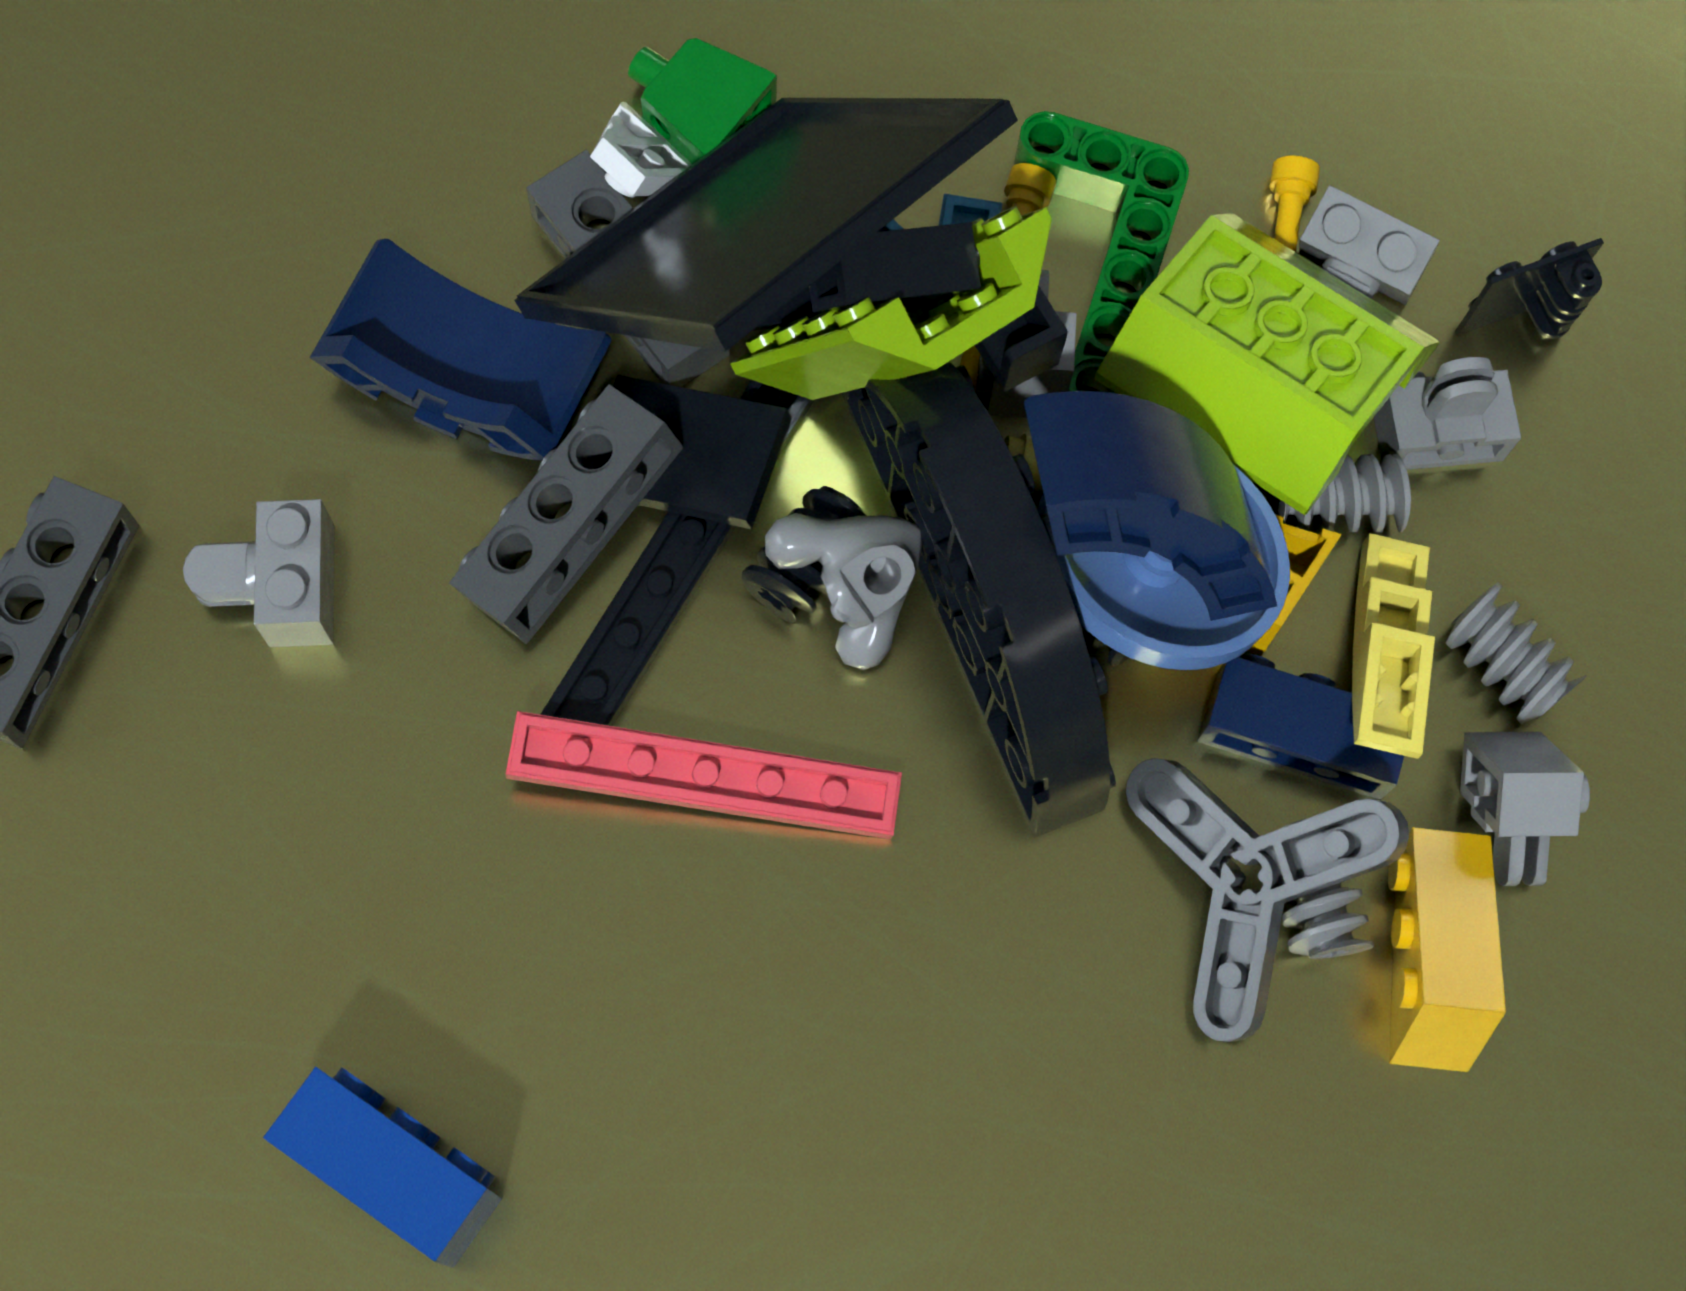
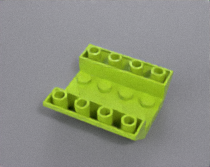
M1017 206L991 217L985 222L982 218L973 221L974 243L980 256L978 271L981 289L903 306L899 297L873 305L868 296L856 305L845 306L840 310L823 311L810 319L806 315L781 328L779 325H774L748 339L745 344L750 352L731 362L730 365L738 376L810 400L864 388L869 379L896 380L936 370L1034 308L1052 218L1046 207L1021 215Z
M1235 214L1211 215L1140 296L1096 371L1095 380L1117 394L1154 402L1190 419L1205 430L1222 447L1233 465L1242 471L1252 482L1305 516L1338 475L1355 440L1398 386L1404 389L1436 350L1440 341Z

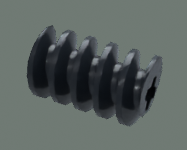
M828 486L807 491L803 496L802 504L804 508H796L789 513V515L798 513L828 520L867 516L852 499ZM765 547L761 548L757 553L759 566L750 565L742 572L741 579L751 595L765 608L789 623H796V618L792 613L794 607L808 613H813L817 609L815 602L807 593L809 588L827 594L826 587L821 579L823 565L819 561L798 569H778L766 556Z

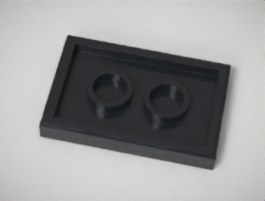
M617 375L613 387L664 421L684 447L638 505L752 530L792 419L787 408ZM611 455L601 458L594 469L604 466L609 461Z

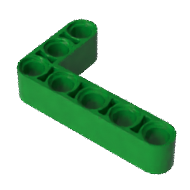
M1048 111L1034 113L1021 126L1014 165L1028 163L1040 166L1055 176L1057 182L1054 194L1119 213L1077 343L1074 373L1068 391H1078V388L1088 386L1100 392L1115 393L1095 380L1096 371L1111 346L1100 343L1095 338V335L1110 334L1116 338L1140 296L1157 278L1188 181L1189 167L1186 159L1178 151L1170 147L1059 113ZM1044 146L1053 150L1054 153L1043 154L1034 150L1033 147ZM1090 164H1103L1109 167L1111 171H1098L1092 168ZM1147 181H1159L1168 188L1156 189L1150 186ZM1142 231L1153 240H1139L1133 237L1130 232ZM1112 283H1128L1137 292L1123 293L1117 290Z

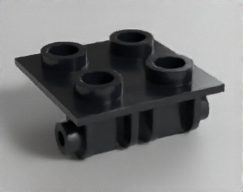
M1602 238L1577 246L1575 241L1565 242L1546 252L1541 257V260L1522 266L1520 261H1513L1495 269L1486 277L1487 283L1478 297L1469 303V311L1455 330L1457 336L1525 311L1528 312L1537 332L1542 337L1557 339L1564 336L1602 286V277L1592 260L1604 244Z

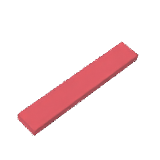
M517 711L506 769V779L884 839H891L894 836L902 772Z

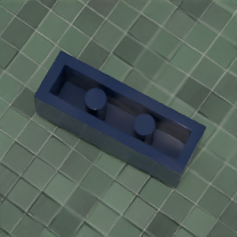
M1242 654L1222 664L1218 670L1197 740L1199 743L1379 800L1385 797L1397 785L1404 760L1403 755L1354 744L1352 693L1337 689V684L1333 680L1322 675L1303 673L1296 676L1277 670L1272 661L1254 654Z

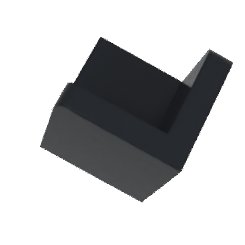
M1038 285L1033 309L977 343L975 347L999 386L1005 392L1058 365L1068 331Z

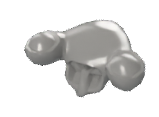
M794 513L776 520L765 535L766 556L778 569H798L819 561L823 565L821 579L831 602V613L835 619L845 623L839 629L835 648L843 663L861 670L878 666L891 649L897 620L919 565L923 548L920 528L903 518L885 515L855 516L828 520Z

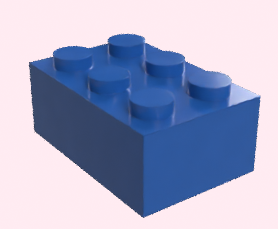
M315 1067L263 1138L431 1260L454 1268L502 1200L501 1197L488 1189L495 1176L455 1147H453L446 1158L437 1153L433 1148L441 1137L399 1107L395 1109L389 1118L378 1111L386 1098L341 1067L332 1078Z

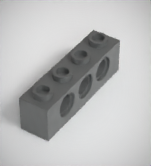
M587 149L526 187L532 217L565 259L633 209L624 198L625 195L619 193L608 184L604 177L607 172L590 157L591 154ZM596 219H605L611 222L608 226L601 229H592L586 226L589 222ZM624 335L662 384L683 387L730 355V349L724 352Z
M608 384L597 399L592 400L584 407L579 415L577 424L559 447L551 450L543 458L538 473L522 493L506 504L500 513L497 524L481 544L464 556L458 572L449 584L473 605L527 645L684 447L664 421ZM611 455L609 461L604 466L594 469L601 458ZM572 503L565 515L555 519L557 512L563 506ZM532 552L528 562L524 566L515 569L518 561L524 555Z
M53 476L45 493L42 492L34 498L26 517L27 527L16 547L10 548L0 560V659L6 656H14V661L9 671L0 676V741L23 749L139 527L135 518L122 502ZM74 544V549L66 560L59 563H50L53 553L58 548ZM36 600H44L43 608L38 615L28 620H21L22 611L29 603Z

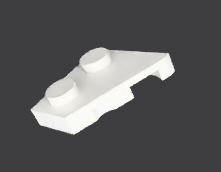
M627 102L620 103L590 155L607 172L604 177L608 184L619 193L631 198L635 196H651L692 165Z

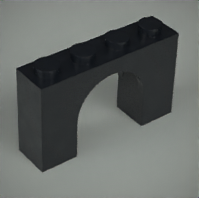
M972 222L876 232L752 331L768 329L774 325L783 327L806 315L810 319L823 311L840 310L845 306L856 305L868 296L873 305L899 297L903 306L981 289L978 271L980 256L974 243Z

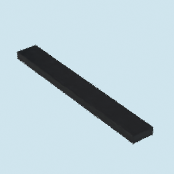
M753 380L750 381L740 397L743 400L787 408L792 419L777 460L815 401ZM668 512L540 715L613 726L736 526Z

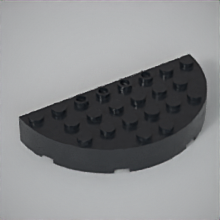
M949 361L936 370L896 380L869 379L864 388L843 392V398L895 517L903 518L920 528L923 548L917 567L1033 836L1037 837L1105 810L1110 788L1116 786L1115 775L1109 760L1105 721L1099 697L1108 692V686L1098 660L1093 655L1089 656L1075 607L1056 557L1057 552L1048 513L1039 515L1030 494L1035 491V485L1027 461L1022 454L1011 455L995 423L975 393L972 379L964 365L955 367Z

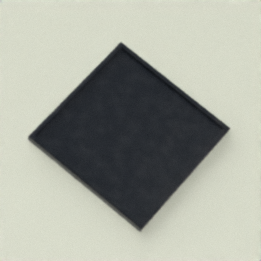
M781 98L519 293L514 301L526 319L726 352L1011 127L1018 119L1010 101L1003 99Z

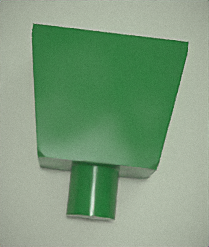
M698 38L688 39L670 60L645 46L634 56L628 69V76L646 88L641 96L642 117L692 164L776 103L777 75Z

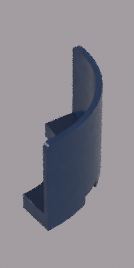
M379 239L374 243L309 358L375 401L378 400L383 391L416 408L417 411L413 416L414 421L435 431L457 439L462 429L489 440L488 446L491 451L519 458L543 460L551 450L556 448L612 338L604 331L579 329L550 322L526 319L522 313L488 300L444 277L407 253L390 239Z
M1067 391L1034 395L1025 399V411L1057 556L1095 551L1125 553L1145 558L1149 551L1157 553L1171 560L1173 570L1195 587L1203 598L1211 621L1277 607L1272 582L1240 479L1233 463L1222 447L1205 430L1172 409L1148 400L1123 394L1098 391Z

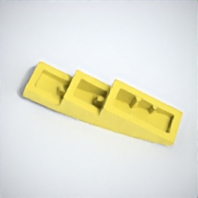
M1369 533L1362 543L1355 609L1352 668L1354 744L1419 759L1423 754L1435 637L1428 635L1433 592L1426 590L1430 547Z

